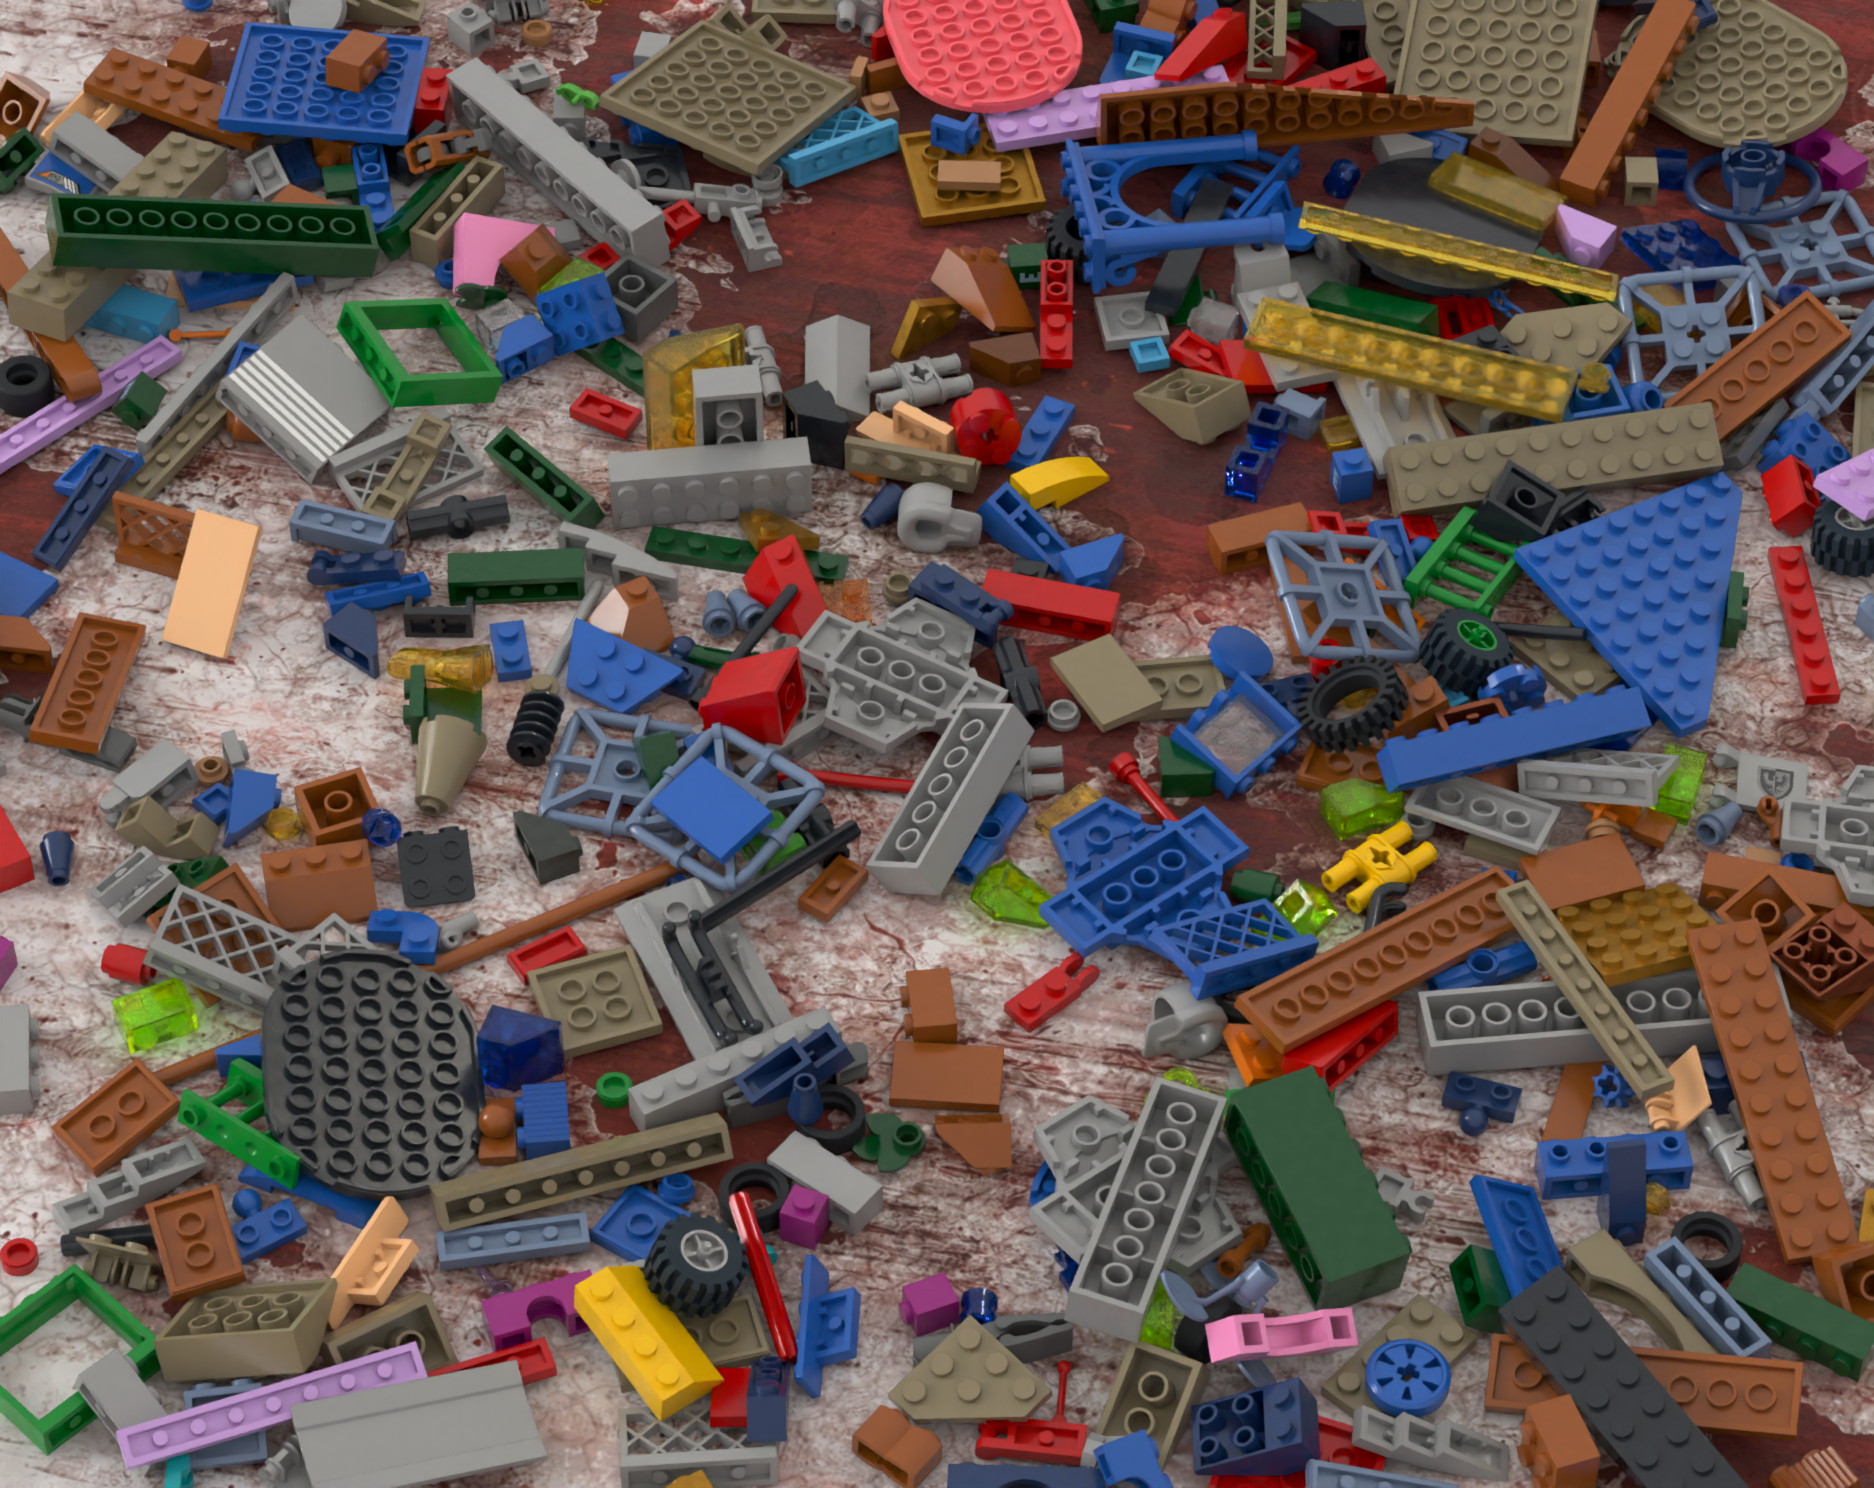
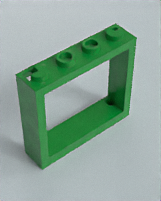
M446 298L349 301L344 303L336 328L392 408L494 403L499 387L502 384L503 375ZM435 328L466 372L409 375L377 330Z
M73 1264L59 1276L55 1275L48 1284L36 1293L25 1297L20 1305L5 1316L0 1317L1 1357L79 1299L133 1348L126 1355L135 1362L139 1370L138 1376L143 1383L161 1370L153 1342L157 1336L76 1264ZM0 1385V1413L47 1456L98 1418L77 1391L38 1420Z

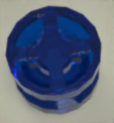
M1336 160L1331 166L1330 172L1323 179L1325 191L1337 199L1349 197L1354 186L1361 178L1360 169L1350 160Z
M372 808L362 818L361 828L363 834L371 843L378 847L392 846L401 837L402 827L400 821L386 808Z
M973 1288L965 1291L961 1295V1308L963 1311L959 1315V1325L969 1315L981 1325L995 1321L997 1318L995 1312L998 1309L997 1295L991 1290L984 1288Z

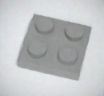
M1150 291L1094 297V309L1106 351L1129 348L1132 341L1161 336L1164 344H1169L1170 334L1165 316L1145 311V301Z

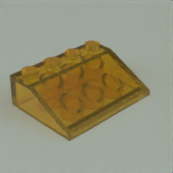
M737 323L669 337L642 353L647 449L658 450L695 446L692 370L744 366L745 342L743 325Z

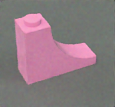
M464 212L454 224L453 295L461 296L455 292V288L465 283H475L482 287L487 285L494 286L496 272L501 263L499 259L540 225ZM547 227L555 237V228Z

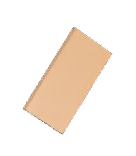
M196 510L163 632V641L220 658H228L263 527L206 510Z

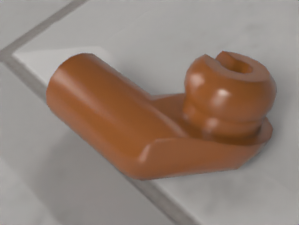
M1764 796L1757 805V814L1770 830V845L1774 848H1780L1782 808L1778 805L1775 797Z

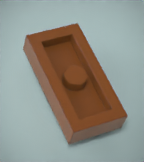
M839 854L798 898V908L828 923L868 880V869Z

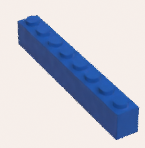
M1618 685L1607 689L1605 694L1595 696L1594 692H1588L1576 696L1574 701L1564 703L1563 699H1558L1544 704L1543 709L1533 711L1532 707L1528 706L1517 709L1511 713L1512 716L1501 718L1500 714H1493L1480 720L1481 723L1470 725L1469 721H1463L1449 726V730L1438 733L1437 728L1418 733L1417 738L1406 740L1405 736L1389 739L1385 742L1386 746L1376 754L1387 792L1392 794L1515 765L1521 759L1536 760L1638 736L1652 726L1639 686L1626 689L1625 685Z

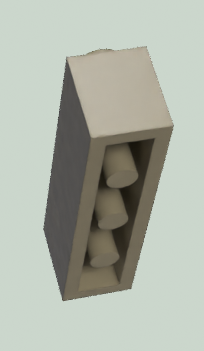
M478 155L472 159L409 230L412 259L435 268L438 264L447 261L453 254L454 224L463 213L486 216L505 195L504 165Z

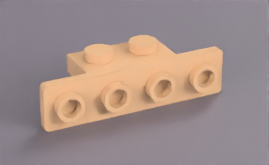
M82 90L41 132L40 136L47 148H49L53 130L75 111L93 120L96 125L108 132L109 126L120 120L125 115L124 111L127 108L90 95Z
M901 400L893 407V420L873 411L856 427V435L864 439L961 456V454L954 451V427Z
M386 1196L331 1276V1278H336L338 1286L326 1326L328 1330L338 1329L354 1304L382 1306L390 1297L392 1290L404 1272L407 1271L410 1263L419 1251L413 1239H398L407 1226L409 1219L393 1196Z

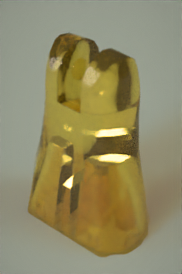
M490 644L447 650L403 647L392 655L387 662V672L395 679H410L411 665H425L427 682L477 693L491 681L493 671L492 651Z

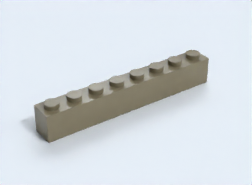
M716 1112L432 1184L429 1187L437 1222L443 1232H448L726 1161L734 1157L727 1123Z

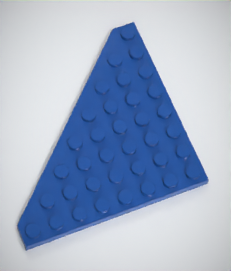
M1723 471L1516 548L1513 559L1575 627L1586 628V639L1631 688L1639 686L1643 701L1678 739L1704 729L1709 716L1743 495L1739 487Z

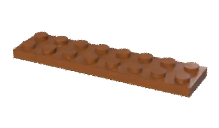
M1493 1333L1484 1401L1485 1411L1525 1415L1526 1406L1560 1397L1508 1335ZM1629 1346L1701 1432L1797 1441L1804 1372L1803 1362Z

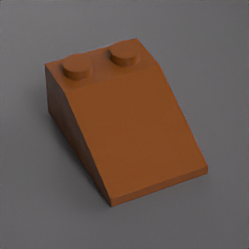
M962 245L960 248L946 247L931 278L933 283L992 331L1034 333L1036 325L1010 268L998 258L999 254L995 250L986 246H982L981 249Z

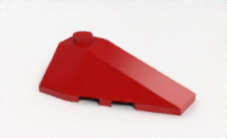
M1228 7L1215 9L1214 14L1203 18L1154 73V79L1181 82L1248 49L1245 13L1232 12V8Z
M794 534L764 547L742 579L749 596L765 605L767 609L788 584H795L798 587L796 597L772 625L781 634H794L802 640L824 610L829 611L806 554Z

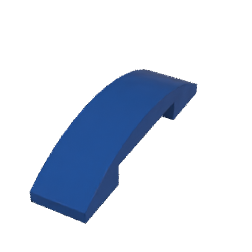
M248 1163L238 1176V1181L270 1194L276 1187L335 1210L337 1220L362 1230L382 1202L338 1193L314 1181L300 1170L297 1187L293 1190Z

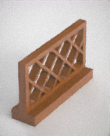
M116 491L112 496L119 546L114 552L115 562L178 580L191 532L184 523L193 525L195 513ZM125 506L131 507L138 515L134 517ZM154 514L162 516L169 524L165 526ZM145 520L155 532L151 533L141 521ZM175 529L186 540L182 542L171 530Z

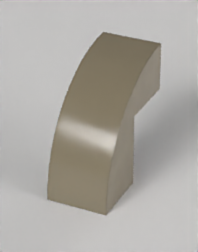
M730 3L716 10L706 20L713 25L774 51L788 37L769 13L748 25Z
M148 795L126 806L114 832L136 847L140 848L144 845L156 855L175 859H196L210 854L221 828L202 812L178 822Z

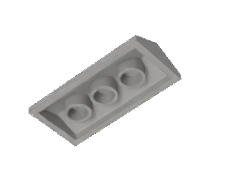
M835 315L806 326L805 384L818 380L825 391L829 390L832 393L835 404L840 411L847 413L850 422H863L870 415V394L867 393L863 382L864 373H870V326L840 315Z
M1464 776L1415 788L1405 805L1404 811L1538 856L1547 848L1562 808Z

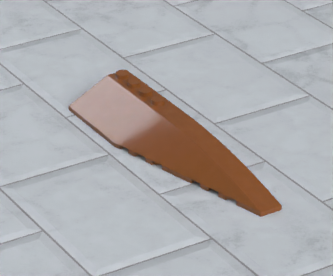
M1217 82L1100 94L1096 111L1097 145L1240 134L1241 130L1254 129L1257 137V146L1262 148L1473 126L1475 104L1474 100Z

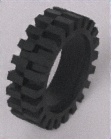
M1363 655L1355 656L1353 664L1347 658L1342 660V667L1337 669L1335 664L1328 667L1331 673L1327 676L1322 672L1318 674L1316 678L1319 683L1310 682L1306 688L1309 692H1302L1300 696L1302 702L1298 703L1297 706L1299 711L1297 713L1298 718L1316 747L1320 750L1323 748L1325 752L1329 753L1334 749L1338 754L1344 753L1346 746L1350 752L1357 751L1358 743H1362L1364 748L1370 746L1371 742L1369 739L1373 736L1378 741L1385 737L1382 730L1386 729L1391 732L1396 727L1392 720L1401 721L1404 715L1401 711L1407 710L1408 704L1406 700H1409V695L1390 661L1387 662L1381 656L1377 660L1375 655H1368L1365 660ZM1363 689H1380L1373 701L1354 715L1338 720L1326 719L1332 708L1350 694Z

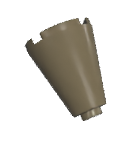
M436 715L434 721H428V717L422 720L418 730L415 803L423 813L430 816L446 813L485 752L488 743L487 737L483 731L481 736L474 732L475 725L471 722L449 715Z

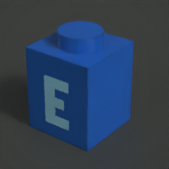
M1364 447L1332 453L1330 483L1339 504L1371 498L1374 470Z

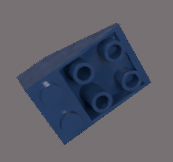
M1299 1377L1192 1406L1193 1461L1196 1475L1285 1476L1306 1470V1463L1309 1459L1320 1460L1317 1400Z

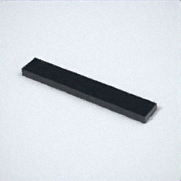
M1204 178L1183 223L1222 220L1234 194V185ZM1209 247L1169 251L1145 301V311L1176 318Z

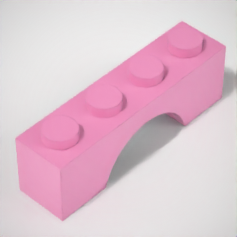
M1352 1307L1322 1309L1304 1314L1275 1318H1264V1313L1233 1315L1205 1324L1211 1363L1328 1355L1358 1346Z

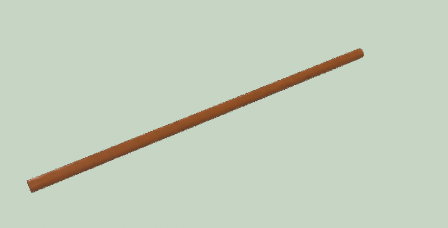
M696 854L693 858L701 863L698 854ZM667 862L439 955L436 958L435 964H417L416 966L427 972L433 971L438 975L689 872L684 869L678 870L671 866L670 862ZM260 1029L153 1073L167 1087L216 1067V1048L260 1033Z

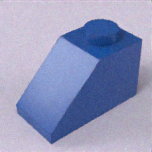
M1120 533L1060 551L1059 575L1063 582L1108 590L1123 562V534Z
M235 769L229 785L223 847L233 846L266 823L273 809H279L282 789L276 788L277 775Z

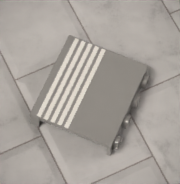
M302 314L298 315L222 379L215 395L226 408L310 485L320 478L325 465L328 463V457L341 452L381 416L388 419L393 410L366 369L351 360L340 345L328 339L316 323L309 321Z

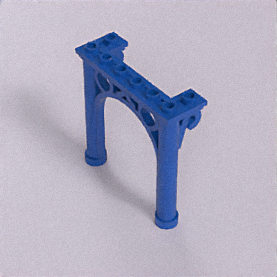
M1254 129L1241 130L1240 134L1080 147L1079 142L1073 143L1072 138L1065 139L1066 151L1060 152L1061 169L1065 171V179L1060 181L1062 198L1067 197L1069 205L1074 204L1075 220H1078L1079 235L1083 237L1085 255L1088 254L1089 262L1083 263L1085 282H1090L1093 294H1099L1100 289L1106 288V280L1113 286L1129 284L1136 276L1134 263L1159 255L1160 251L1269 242L1270 245L1285 243V223L1282 212L1268 213L1267 216L1166 223L1151 220L1135 213L1125 205L1119 195L1121 186L1128 178L1140 171L1153 167L1240 159L1243 162L1257 161L1258 146ZM1110 222H1121V223H1124V225H1121V226H1112V225H1109L1108 223H1110ZM1125 266L1123 270L1115 271L1117 268Z

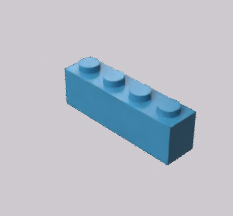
M122 285L84 326L147 344L160 335L169 340V332L172 329H177L180 325L177 300Z

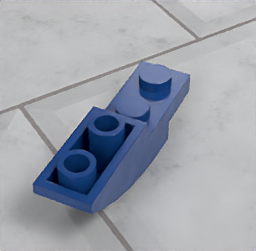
M382 143L351 147L359 205L369 206L375 233L394 215Z

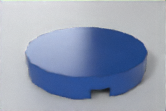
M1227 625L1220 627L1208 642V648L1211 650L1209 656L1212 663L1230 679L1235 680L1238 673L1244 670L1252 679L1259 683L1266 678L1273 667V656L1269 647L1261 638L1244 628Z

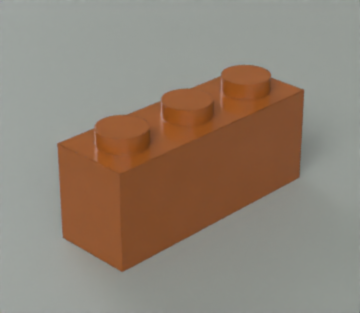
M1297 502L1207 525L1206 550L1219 575L1268 564L1269 557L1264 539L1272 530L1312 532L1307 512L1302 503ZM1298 545L1307 554L1314 552V546Z

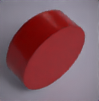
M16 1238L8 1241L0 1251L3 1270L12 1276H25L33 1272L39 1264V1254L35 1243L25 1238Z

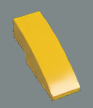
M1065 457L1049 460L1010 475V485L1034 510L1049 503L1057 509L1109 481V476L1090 457Z

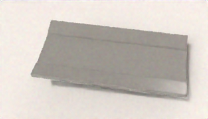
M1356 335L1325 339L1340 370L1339 379L1334 380L1333 383L1378 480L1386 478L1382 457L1389 447L1457 438L1435 394L1434 385L1430 383V377L1426 375L1415 350L1363 339Z
M696 876L632 899L614 909V914L694 1061L725 1047L715 1038L669 956L662 938V926L668 921L676 925L678 941L694 971H696L702 955L688 929V914L692 910H699L703 913L725 899L721 890L712 887ZM736 915L706 933L755 1020L758 1019L763 1022V1032L794 1019ZM726 998L713 1004L728 1031L737 1034L738 1042L752 1037L742 1028Z
M517 1360L290 1405L295 1433L312 1488H421L422 1485H435L442 1481L548 1459V1454L539 1436L523 1387Z

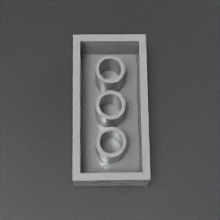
M759 364L692 370L695 446L764 440L763 395Z

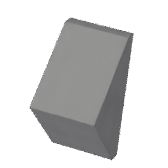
M1406 133L1373 136L1372 152L1379 164L1405 158H1432L1434 143Z

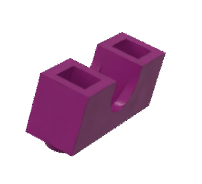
M1822 126L1803 138L1773 147L1774 150H1783L1805 161L1813 160L1819 162L1818 173L1821 176L1823 188L1827 191H1839L1842 188L1850 192L1865 183L1869 159Z
M591 1270L569 1273L555 1280L534 1283L524 1289L506 1294H497L489 1299L482 1300L483 1325L493 1351L496 1352L532 1341L531 1326L545 1318H553L562 1322L566 1327L569 1337L591 1331L574 1308L575 1285L592 1276Z

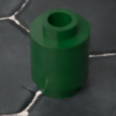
M1245 868L1244 871L1238 869L1235 871L1230 895L1232 898H1237L1239 903L1245 904L1264 898L1273 907H1275L1276 903H1282L1285 894V883L1281 882L1280 875Z

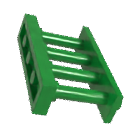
M1464 506L1405 578L1404 590L1410 594L1412 600L1410 608L1414 609L1422 598L1427 599L1430 597L1454 608L1474 611L1491 620L1495 607L1524 572L1513 559L1516 548L1536 540H1524L1521 546L1508 541L1498 542L1470 524L1476 510ZM1475 542L1511 558L1505 565L1463 547L1466 543L1471 544ZM1459 560L1494 574L1496 577L1489 583L1448 565L1452 561L1456 562ZM1444 578L1482 595L1475 602L1436 586L1434 583L1436 580L1441 581Z
M239 1057L230 1062L227 1086L210 1097L204 1099L188 1088L182 1091L178 1122L287 1188L293 1190L297 1187L302 1157L277 1143L270 1129L261 1133L249 1126L250 1123L263 1115L265 1116L261 1069ZM235 1098L249 1106L235 1116L220 1108Z

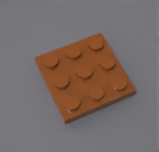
M237 862L193 889L281 928ZM180 897L177 905L183 917L199 913L194 902ZM168 905L151 914L146 919V922L155 934ZM173 914L170 921L176 920ZM221 914L210 917L216 932L232 927L229 919ZM203 920L187 924L193 939L209 935ZM179 927L166 930L162 936V939L173 944L186 942ZM251 929L243 932L250 947L265 942L262 933L257 930ZM236 934L220 939L227 954L242 949ZM213 942L197 946L201 956L207 959L219 957ZM283 944V945L276 946V947H277V949H278V951H279V950H280L281 948H283L285 945H287V946H289V947H291V946L288 945V944ZM269 949L254 953L260 969L274 964V959ZM246 956L230 961L234 971L241 974L252 972ZM190 985L206 1009L222 1000L220 997Z

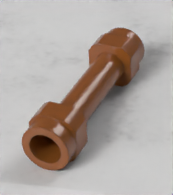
M1257 1222L1250 1225L1243 1232L1244 1240L1234 1250L1228 1249L1219 1257L1216 1268L1222 1277L1231 1279L1240 1275L1245 1269V1260L1254 1251H1262L1269 1244L1272 1233L1266 1224Z

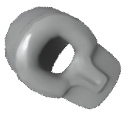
M923 482L914 484L904 491L898 506L897 533L902 544L911 550L922 553H938L944 551L947 546H977L981 537L983 520L977 513L951 507L953 489L938 483Z
M1192 982L1172 984L1159 990L1153 996L1151 1006L1153 1022L1149 1023L1145 1028V1045L1141 1051L1142 1056L1148 1058L1170 1053L1177 1059L1189 1060L1210 1053L1224 1038L1222 1032L1228 1024V1018L1224 1010L1217 1004L1213 996L1197 1001L1189 991Z

